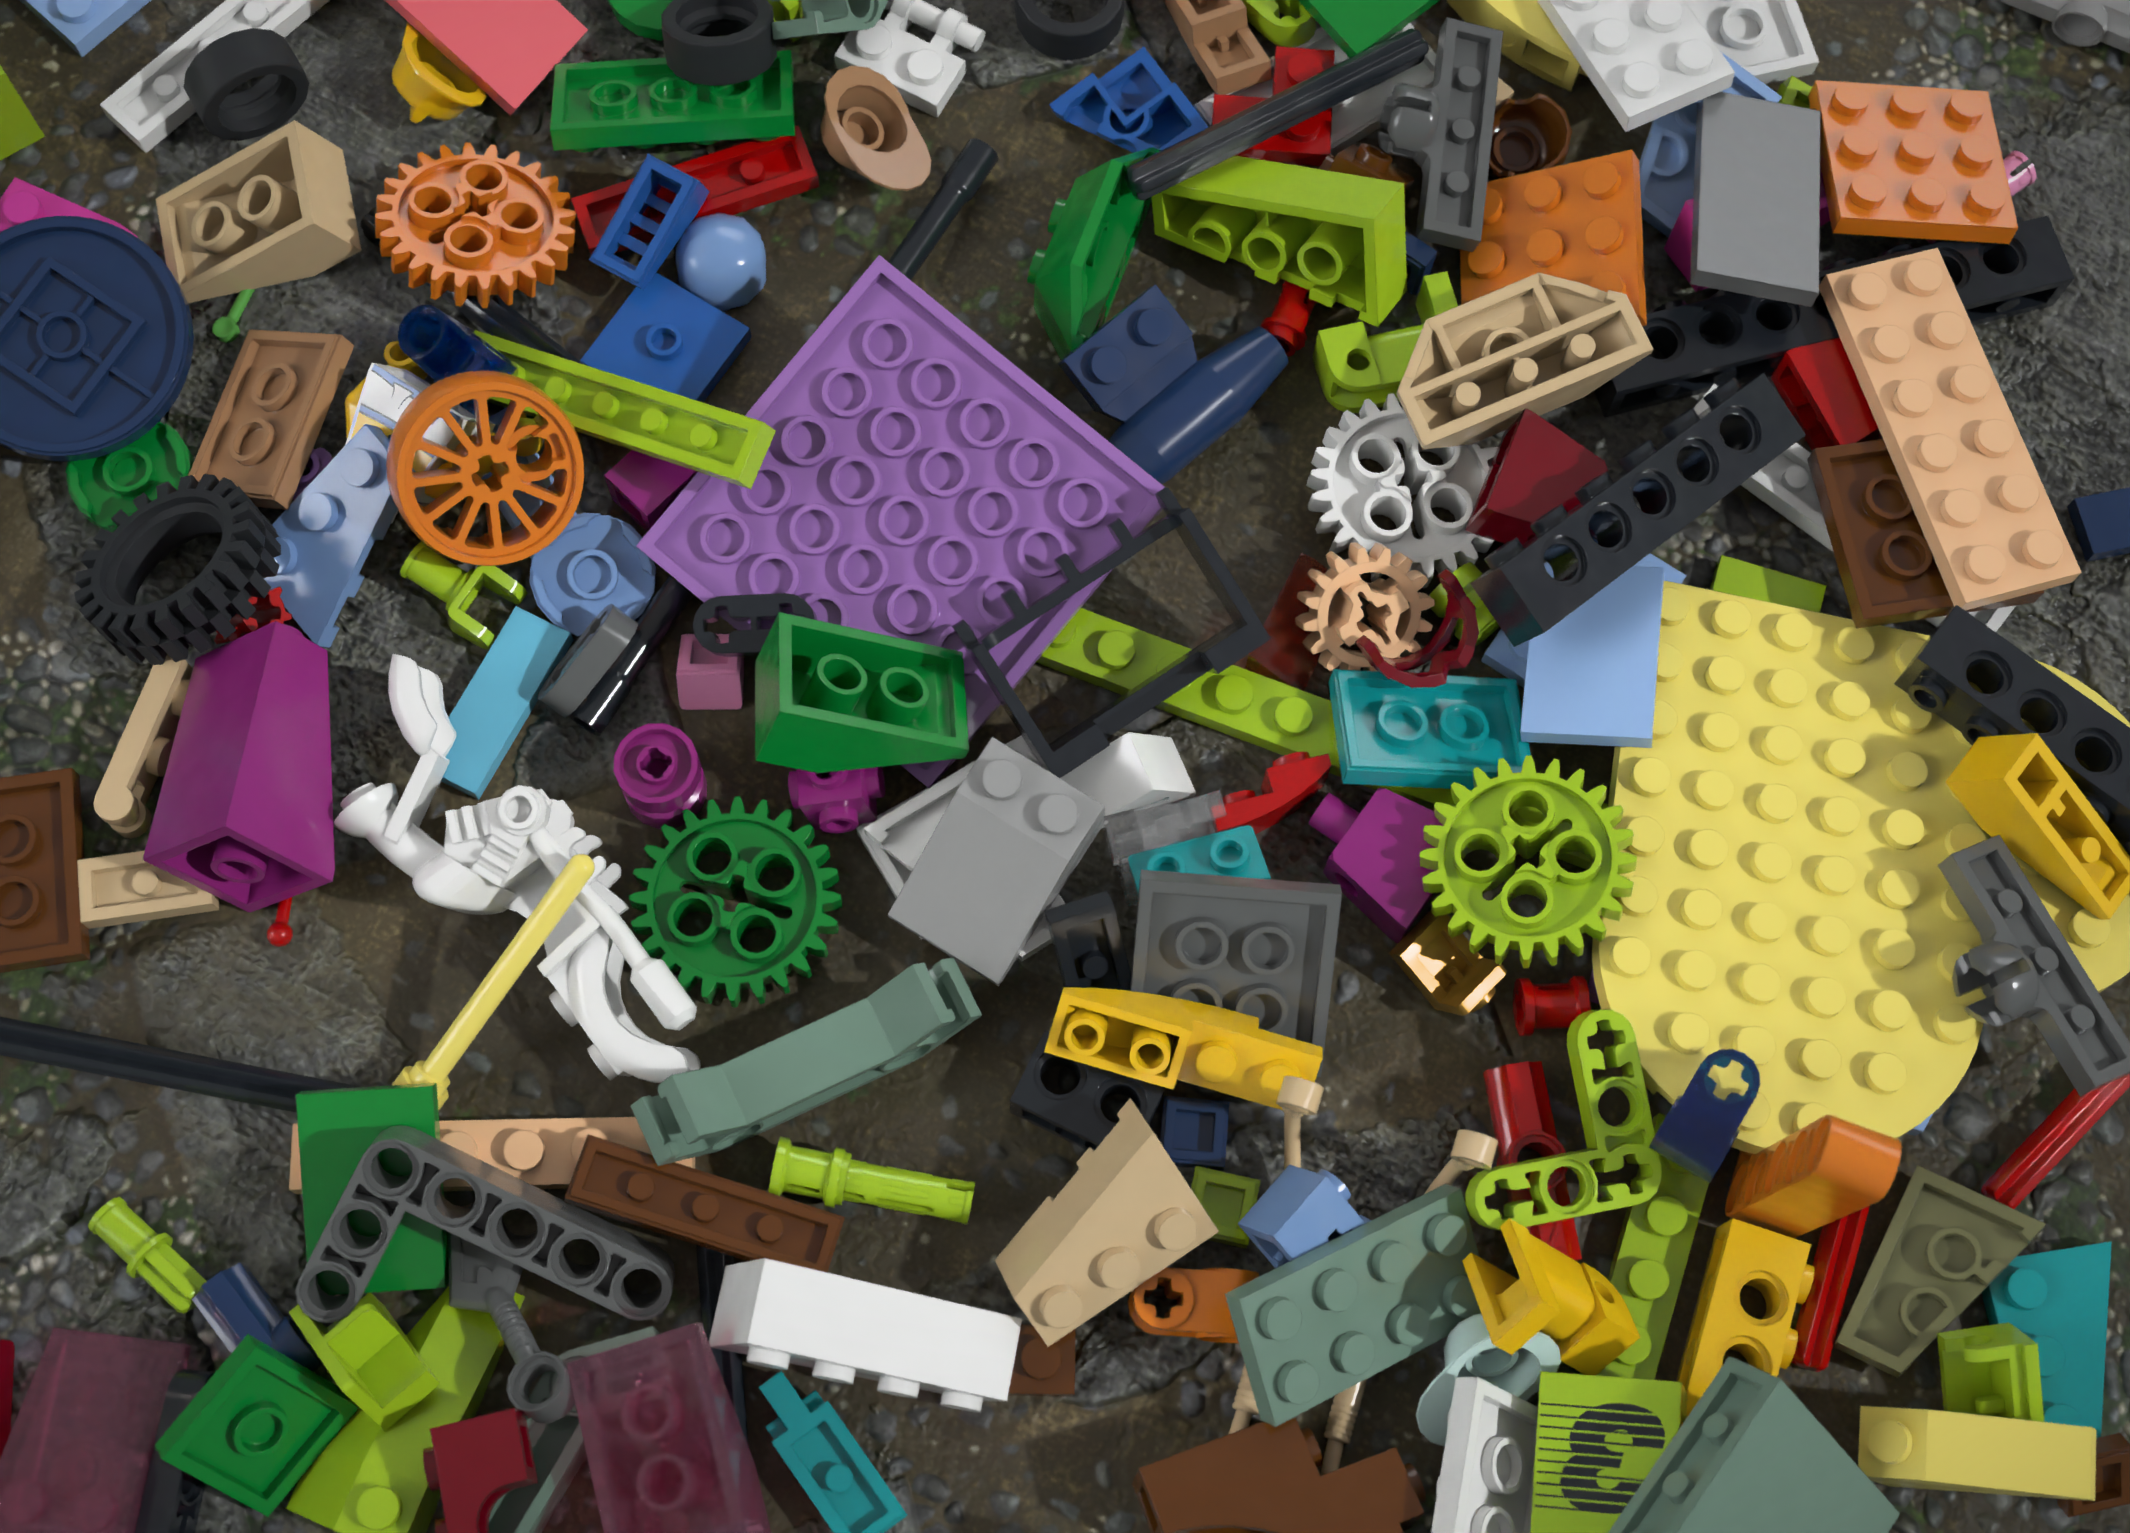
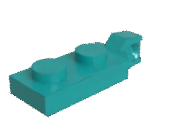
M782 1371L759 1386L779 1416L766 1426V1429L774 1439L771 1443L834 1533H885L908 1516L828 1401L824 1402L817 1390L801 1399Z

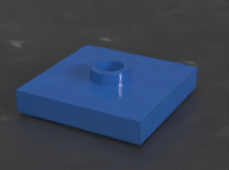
M656 272L644 291L638 287L633 290L580 361L587 366L704 402L752 336L749 327Z

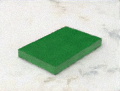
M437 1083L301 1091L296 1094L307 1262L360 1159L380 1132L391 1126L405 1125L440 1140ZM386 1148L380 1151V1164L390 1175L399 1177L412 1173V1161L404 1151L397 1148ZM442 1182V1183H441V1190H442V1194H443V1196H444V1189H443V1182ZM357 1209L349 1212V1224L359 1235L369 1237L381 1233L380 1221L371 1211ZM406 1212L364 1293L446 1288L449 1284L446 1230ZM327 1270L317 1274L318 1284L328 1295L350 1293L349 1283L339 1272Z

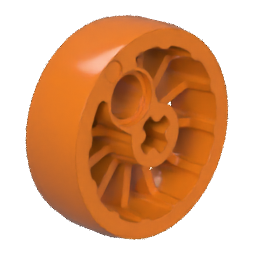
M469 371L458 373L433 383L419 393L402 412L393 429L387 451L386 470L389 490L405 522L427 546L450 559L463 563L483 566L504 565L526 559L538 553L553 542L566 528L577 509L582 494L584 459L578 435L564 411L541 389L522 378L507 373ZM488 398L510 399L496 434L491 436L487 407ZM473 399L477 434L467 436L451 415L450 409L462 402ZM526 407H530L538 413L534 419L520 418ZM437 418H442L460 441L455 450L423 438L428 427ZM527 435L543 438L544 451L538 460L530 464L517 462L516 453L518 447L516 444L521 438ZM417 450H423L452 462V468L412 472L413 460ZM488 455L494 462L490 466L492 476L482 480L476 473L480 470L478 459ZM556 470L554 482L548 489L532 483V481L547 478ZM457 482L424 507L417 502L414 494L415 488ZM520 490L542 499L544 502L529 517L514 498L513 492ZM467 497L454 529L448 527L441 528L433 523L435 519ZM501 500L508 504L520 520L519 526L504 533H501L498 506ZM485 503L488 533L481 537L468 536L481 505Z

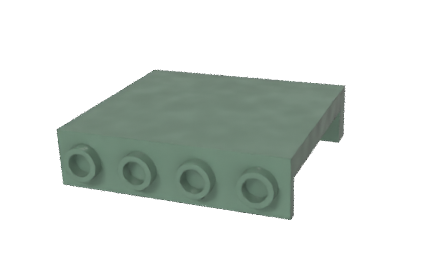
M1729 1356L1608 1533H1888L1900 1513L1780 1378Z

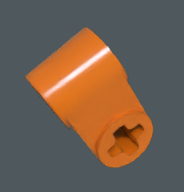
M1166 1267L1130 1291L1127 1302L1129 1316L1136 1327L1144 1333L1151 1335L1188 1337L1206 1342L1239 1344L1225 1294L1258 1278L1259 1273L1232 1268L1196 1270ZM1157 1285L1165 1287L1166 1298L1176 1300L1177 1306L1172 1307L1163 1319L1156 1317L1157 1311L1154 1305L1144 1303V1297L1150 1296Z

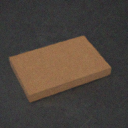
M249 329L189 475H193L198 482H200L203 474L215 475L219 481L225 477L232 480L237 487L239 486L256 507L288 510L354 345L339 334Z

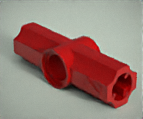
M1542 1061L1513 1063L1485 1070L1483 1077L1495 1137L1498 1140L1499 1157L1497 1166L1517 1163V1157L1522 1148L1533 1149L1542 1157L1566 1153L1564 1146L1557 1139ZM1565 1166L1555 1169L1547 1182L1550 1198L1560 1206L1571 1203L1565 1178L1568 1167ZM1529 1188L1519 1190L1506 1189L1508 1202L1518 1200L1533 1201ZM1535 1204L1533 1206L1532 1213L1537 1212L1538 1210ZM1574 1218L1526 1227L1531 1235L1573 1260L1579 1261L1582 1259Z

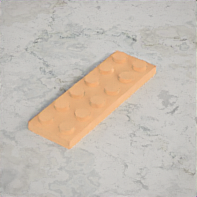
M1934 248L1825 275L1819 285V290L1954 607L1958 605L1966 611L2072 583L2082 572L1939 249Z

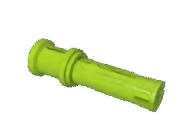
M781 1136L779 1138L771 1173L769 1193L780 1196L782 1192L823 1199L824 1207L835 1208V1205L842 1206L843 1201L968 1224L975 1188L974 1181L933 1176V1174L870 1164L851 1159L852 1153L846 1152L845 1148L836 1147L830 1153L793 1146L790 1138Z

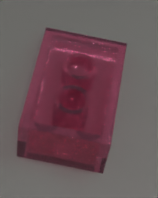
M702 1323L690 1324L567 1363L604 1533H771L756 1466Z
M53 1328L0 1458V1533H134L167 1388L175 1373L180 1369L187 1368L191 1345Z

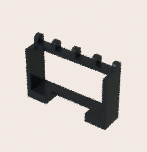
M1168 487L1155 494L1160 507L1166 513L1165 517L1132 537L1124 523L1117 518L1107 526L1119 547L1081 572L1077 570L1066 553L1054 559V562L1066 581L1029 606H1024L1012 588L1002 593L1001 598L1011 612L1012 617L977 639L973 629L963 619L952 626L1041 767L1058 778L1065 776L1110 746L1106 738L1206 672L1219 674L1271 639L1191 509L1182 508ZM1176 529L1233 620V623L1048 744L994 661L989 650L1151 543Z

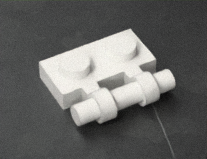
M888 0L885 9L890 12L884 21L879 19L876 25L870 29L848 33L834 55L835 68L840 70L849 66L868 67L884 75L898 89L904 102L938 118L966 74L965 60L953 55L952 52L957 44L977 52L983 43L985 31L968 23L967 15L953 8H949L945 12L923 0ZM912 22L936 33L930 43L906 32Z

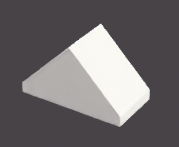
M1128 732L1109 743L1110 746L1060 778L1105 806L1104 825L1102 828L1191 799L1196 794L1172 737Z

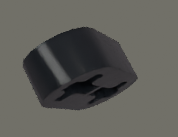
M794 594L719 596L710 598L699 607L694 616L693 629L699 643L715 655L724 657L758 656L771 630L761 629V621L775 620L778 613H783V608L792 607L793 613L796 616L817 620V616L804 599ZM728 610L729 616L735 621H751V630L730 632L729 642L720 644L719 637L712 632H708L707 628L708 623L718 621L719 611Z

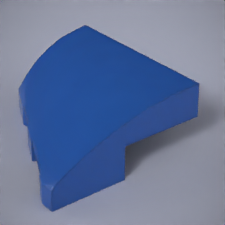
M1144 46L1100 79L1094 73H1091L1049 104L1051 110L1058 118L1132 153L1151 147L1164 150L1209 128L1175 82L1171 83Z

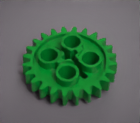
M735 796L730 813L721 814L718 805L713 799L708 800V818L701 821L689 809L683 810V817L687 828L682 832H678L673 827L664 824L661 829L668 843L665 849L647 844L644 847L647 857L654 864L653 869L636 868L633 871L636 881L646 887L647 890L630 894L629 901L634 909L647 913L632 920L631 924L636 934H653L642 944L643 948L650 958L664 954L661 960L665 962L673 974L681 971L678 982L686 993L692 990L698 982L701 983V993L705 1004L710 1005L719 989L726 990L732 1008L738 1007L742 991L748 989L752 990L759 1004H764L766 998L765 985L772 982L785 995L790 993L786 974L794 970L799 975L809 979L812 973L805 959L808 953L826 958L829 954L826 944L818 937L819 934H838L839 931L837 920L824 914V912L842 908L841 894L825 890L840 881L837 868H819L831 857L828 846L823 844L808 849L815 837L813 827L807 824L792 832L794 823L792 810L787 808L774 821L770 819V808L768 801L765 799L759 802L753 814L746 813L740 796ZM718 851L730 855L731 861L728 867L721 873L709 875L698 870L701 859L708 853ZM775 867L786 868L794 874L791 883L778 891H769L760 885L763 874ZM684 884L696 885L708 894L698 892L683 893L681 892V887ZM738 891H745L749 904L738 903L735 912H728L723 899L734 900ZM764 908L771 910L789 909L792 911V915L788 919L775 917L773 913ZM701 911L712 916V923L703 934L687 936L679 931L683 918L689 913ZM763 927L775 933V940L765 951L758 953L749 952L741 946L745 934L751 929Z

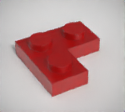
M1276 46L1272 96L1333 67L1335 50ZM1214 94L1211 126L1268 98ZM1332 107L1235 156L1284 164L1321 166L1331 151Z

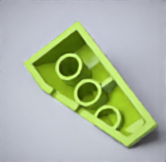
M448 1286L406 1335L440 1382V1385L387 1431H384L359 1407L299 1479L286 1509L339 1533H426L440 1501L441 1492L440 1489L431 1491L424 1470L423 1449L433 1446L430 1428L475 1417L505 1346V1342L491 1314L451 1307L449 1305ZM515 1292L513 1298L520 1310L525 1296Z

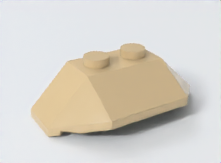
M1536 273L1427 319L1396 395L1423 450L1471 445L1507 430L1525 409L1540 416L1585 397L1651 354L1653 347L1627 294L1612 290L1605 292L1583 283Z

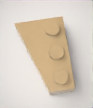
M1131 1098L1117 1113L1120 1121L1096 1150L1089 1147L1076 1162L1079 1170L1055 1199L1048 1196L995 1259L1014 1300L1048 1347L1219 1232Z

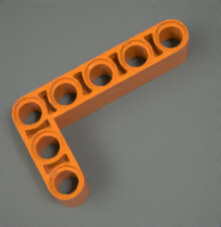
M1826 1114L1758 1152L1756 1155L1740 1150L1726 1199L1725 1214L1728 1217L1791 1238L1799 1237L1883 1199L1892 1185L1899 1166L1901 1142L1899 1139Z

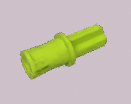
M121 1197L108 1201L94 1214L88 1224L89 1230L93 1234L98 1235L128 1264L126 1273L130 1277H142L177 1312L186 1313L192 1308L197 1307L192 1298L198 1294L201 1286L207 1280L171 1247L173 1238L169 1234H157L127 1206L126 1201Z

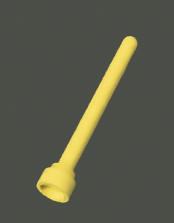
M577 854L568 861L426 1061L419 1060L414 1066L404 1067L392 1085L437 1083L438 1111L441 1109L449 1097L447 1087L450 1085L449 1073L593 875L595 865L591 857L586 854Z

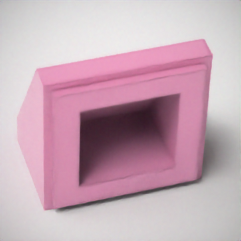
M695 634L681 635L676 672L681 709H740L743 704L744 656H718L705 649L699 643ZM716 634L720 639V644L729 642V634Z

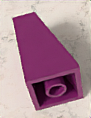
M274 621L195 659L145 848L144 861L249 913L333 881L335 857L328 651L305 638L298 629Z

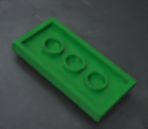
M791 50L777 51V57L770 68L753 79L737 84L718 86L691 83L676 76L668 67L666 58L555 64L550 123L553 150L591 152L599 148L634 146L646 149L658 146L659 144L693 142L700 145H709L720 140L753 138L758 141H771L782 136H795L794 78Z

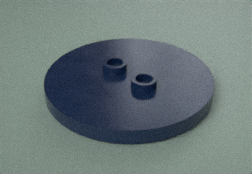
M79 216L43 217L20 223L0 232V445L19 454L36 459L78 461L104 456L135 442L159 423L170 410L186 382L191 366L194 342L193 323L189 305L177 279L163 260L143 241L122 228L100 220Z

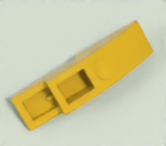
M1063 987L1044 1050L1045 1053L1174 1090L1176 1081L1180 1080L1282 1110V1107L1276 1102L1284 1076H1294L1315 1082L1323 1059V1047L1259 1029L1258 1017L1199 1002L1157 994L1078 987Z

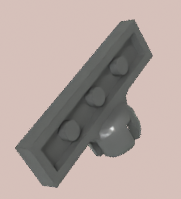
M1447 17L1439 29L1433 88L1426 89L1400 83L1395 85L1392 96L1388 97L1384 104L1380 118V127L1387 130L1389 134L1378 132L1379 147L1387 154L1411 159L1421 166L1423 177L1416 238L1419 240L1473 252L1481 242L1503 31Z
M1994 836L1953 853L1938 864L1939 869L1980 933L1982 940L1981 945L1961 955L1956 960L1952 980L1957 997L1982 988L1984 995L1987 997L1967 1006L1965 1011L1977 1021L1993 1026L2006 1024L2019 1017L2029 1018L2038 1027L2080 1097L2130 1073L2129 1040L2001 836Z

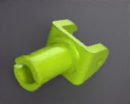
M422 541L411 551L400 570V576L405 579L408 578L447 603L445 610L448 611L449 627L454 633L486 650L494 642L495 636L485 626L465 613L482 588L486 587L515 604H520L528 594L527 590L520 583L498 567L478 565L475 570L470 569L466 572L428 548Z

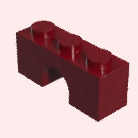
M516 1408L430 1428L433 1446L423 1449L424 1470L430 1490L440 1489L445 1518L435 1521V1533H489V1517L496 1502L511 1490L538 1484L526 1415Z

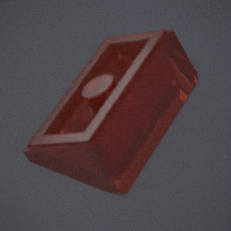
M1301 552L1263 625L1271 639L1249 653L1245 669L1304 691L1318 664L1320 653L1312 654L1302 643L1312 631H1304L1296 624V617L1309 612V606L1297 599V594L1301 591L1313 592L1316 583L1307 574L1311 568L1319 570L1323 574L1328 569L1313 557Z

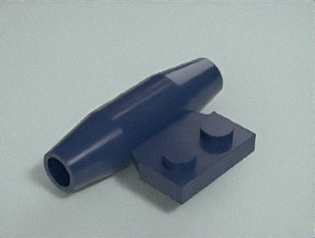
M1155 284L1058 362V365L1095 412H1099L1121 423L1108 441L1160 484H1164L1246 415L1287 366L1288 357L1281 344L1270 332L1262 327H1256L1197 361L1192 339L1193 332Z

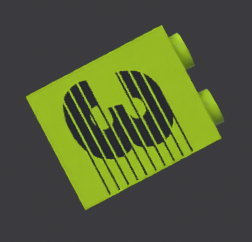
M1540 1371L1530 1533H1608L1680 1429L1681 1422L1686 1420L1687 1393L1682 1382Z

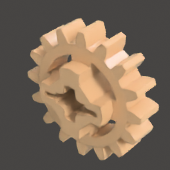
M1354 542L1349 545L1348 559L1343 560L1340 556L1330 551L1326 554L1327 563L1330 567L1327 572L1323 574L1319 570L1312 568L1308 571L1307 574L1316 583L1313 592H1298L1297 599L1309 606V612L1299 615L1295 618V621L1304 631H1312L1302 643L1312 654L1320 653L1318 662L1326 669L1333 671V669L1340 665V670L1360 671L1362 667L1363 671H1377L1370 665L1361 650L1341 647L1344 643L1350 647L1363 635L1376 644V648L1381 656L1391 659L1400 658V654L1405 649L1411 653L1422 649L1413 638L1417 631H1432L1433 625L1421 617V611L1433 607L1435 602L1429 595L1417 592L1428 582V579L1418 570L1409 571L1413 561L1407 556L1397 552L1391 557L1390 549L1376 542L1368 556L1366 549ZM1376 572L1388 575L1389 578L1384 580L1379 577L1372 583L1362 580L1359 574ZM1358 595L1370 602L1366 606V611L1369 615L1367 619L1372 629L1360 621L1364 614L1361 609L1363 604Z

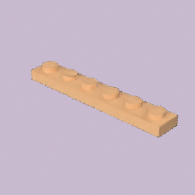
M636 1117L439 1121L440 1141L539 1189H568L587 1134L652 1155ZM293 1123L289 1177V1190L294 1194H302L298 1123ZM695 1157L677 1161L676 1163L695 1168ZM453 1178L443 1182L444 1191H473L472 1186L462 1179Z

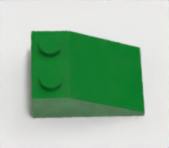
M782 612L778 613L755 661V761L815 773L965 758L969 751L963 652Z

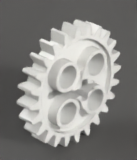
M1394 393L1388 394L1382 411L1370 399H1366L1359 412L1360 418L1348 410L1343 412L1339 422L1340 430L1329 426L1322 440L1325 447H1317L1311 463L1318 469L1311 470L1306 485L1318 491L1312 494L1308 510L1326 512L1320 517L1315 529L1316 532L1329 533L1335 531L1336 533L1329 551L1338 553L1347 548L1349 549L1350 543L1356 542L1366 549L1369 556L1375 542L1381 543L1390 549L1391 557L1400 552L1413 561L1409 571L1418 570L1428 579V582L1422 588L1428 587L1435 569L1438 574L1445 569L1453 573L1457 569V563L1460 566L1470 561L1475 564L1478 559L1476 551L1485 554L1488 552L1494 540L1466 531L1465 528L1498 447L1480 449L1479 442L1471 445L1423 450L1404 409L1400 407ZM1394 442H1400L1403 445L1404 461L1403 458L1401 459L1400 451ZM1430 451L1435 453L1442 459L1444 464H1429L1421 458L1419 452ZM1364 458L1373 459L1383 467L1384 472L1372 473L1366 470L1359 460ZM1403 474H1404V477H1405V478H1404V484H1405V486H1398V484H1399V482H1400V480H1401V478H1402V476H1403ZM1411 494H1418L1413 505L1411 506ZM1443 507L1449 510L1454 515L1456 522L1451 523L1439 520L1433 514L1431 508ZM1371 516H1387L1395 523L1397 529L1384 530L1379 528L1372 521ZM1414 520L1415 528L1422 539L1413 537L1411 521L1413 522ZM1371 572V581L1373 582L1381 577L1382 573Z

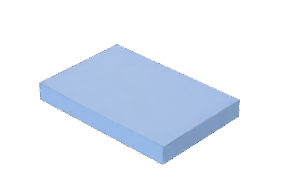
M1544 563L1546 571L1552 578H1554L1551 566L1549 565V563ZM1632 566L1548 631L1529 640L1520 729L1521 742L1652 748L1664 567Z

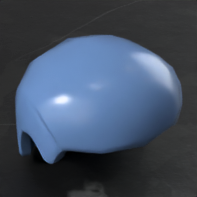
M723 213L698 217L691 222L676 244L675 264L680 287L719 310L725 311L748 304L763 289L766 283V252L764 243L761 240V234L743 217Z

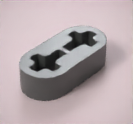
M613 604L606 606L594 618L546 679L540 689L538 699L562 717L566 718L583 702L628 645L635 634L638 623Z

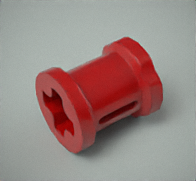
M1573 976L1568 983L1532 984L1529 978H1517L1515 981L1513 1013L1519 1036H1532L1535 1029L1569 1028L1578 1015L1591 1010L1589 988L1584 976Z

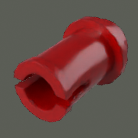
M1284 281L1283 290L1271 317L1264 319L1260 327L1270 332L1281 344L1287 357L1295 354L1296 350L1303 348L1306 343L1307 335L1304 330L1317 302L1309 299V295H1306L1307 289Z

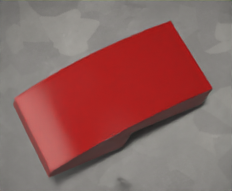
M1303 751L1290 753L1273 761V767L1266 768L1261 790L1263 795L1256 796L1253 790L1238 791L1219 799V806L1211 807L1207 822L1209 835L1245 825L1251 826L1256 835L1297 811L1325 785L1332 766L1329 754L1310 758L1309 753Z

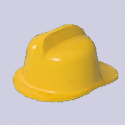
M407 21L402 40V49L392 70V80L400 95L410 104L409 120L417 124L429 116L436 120L448 121L458 117L469 106L482 105L486 98V93Z

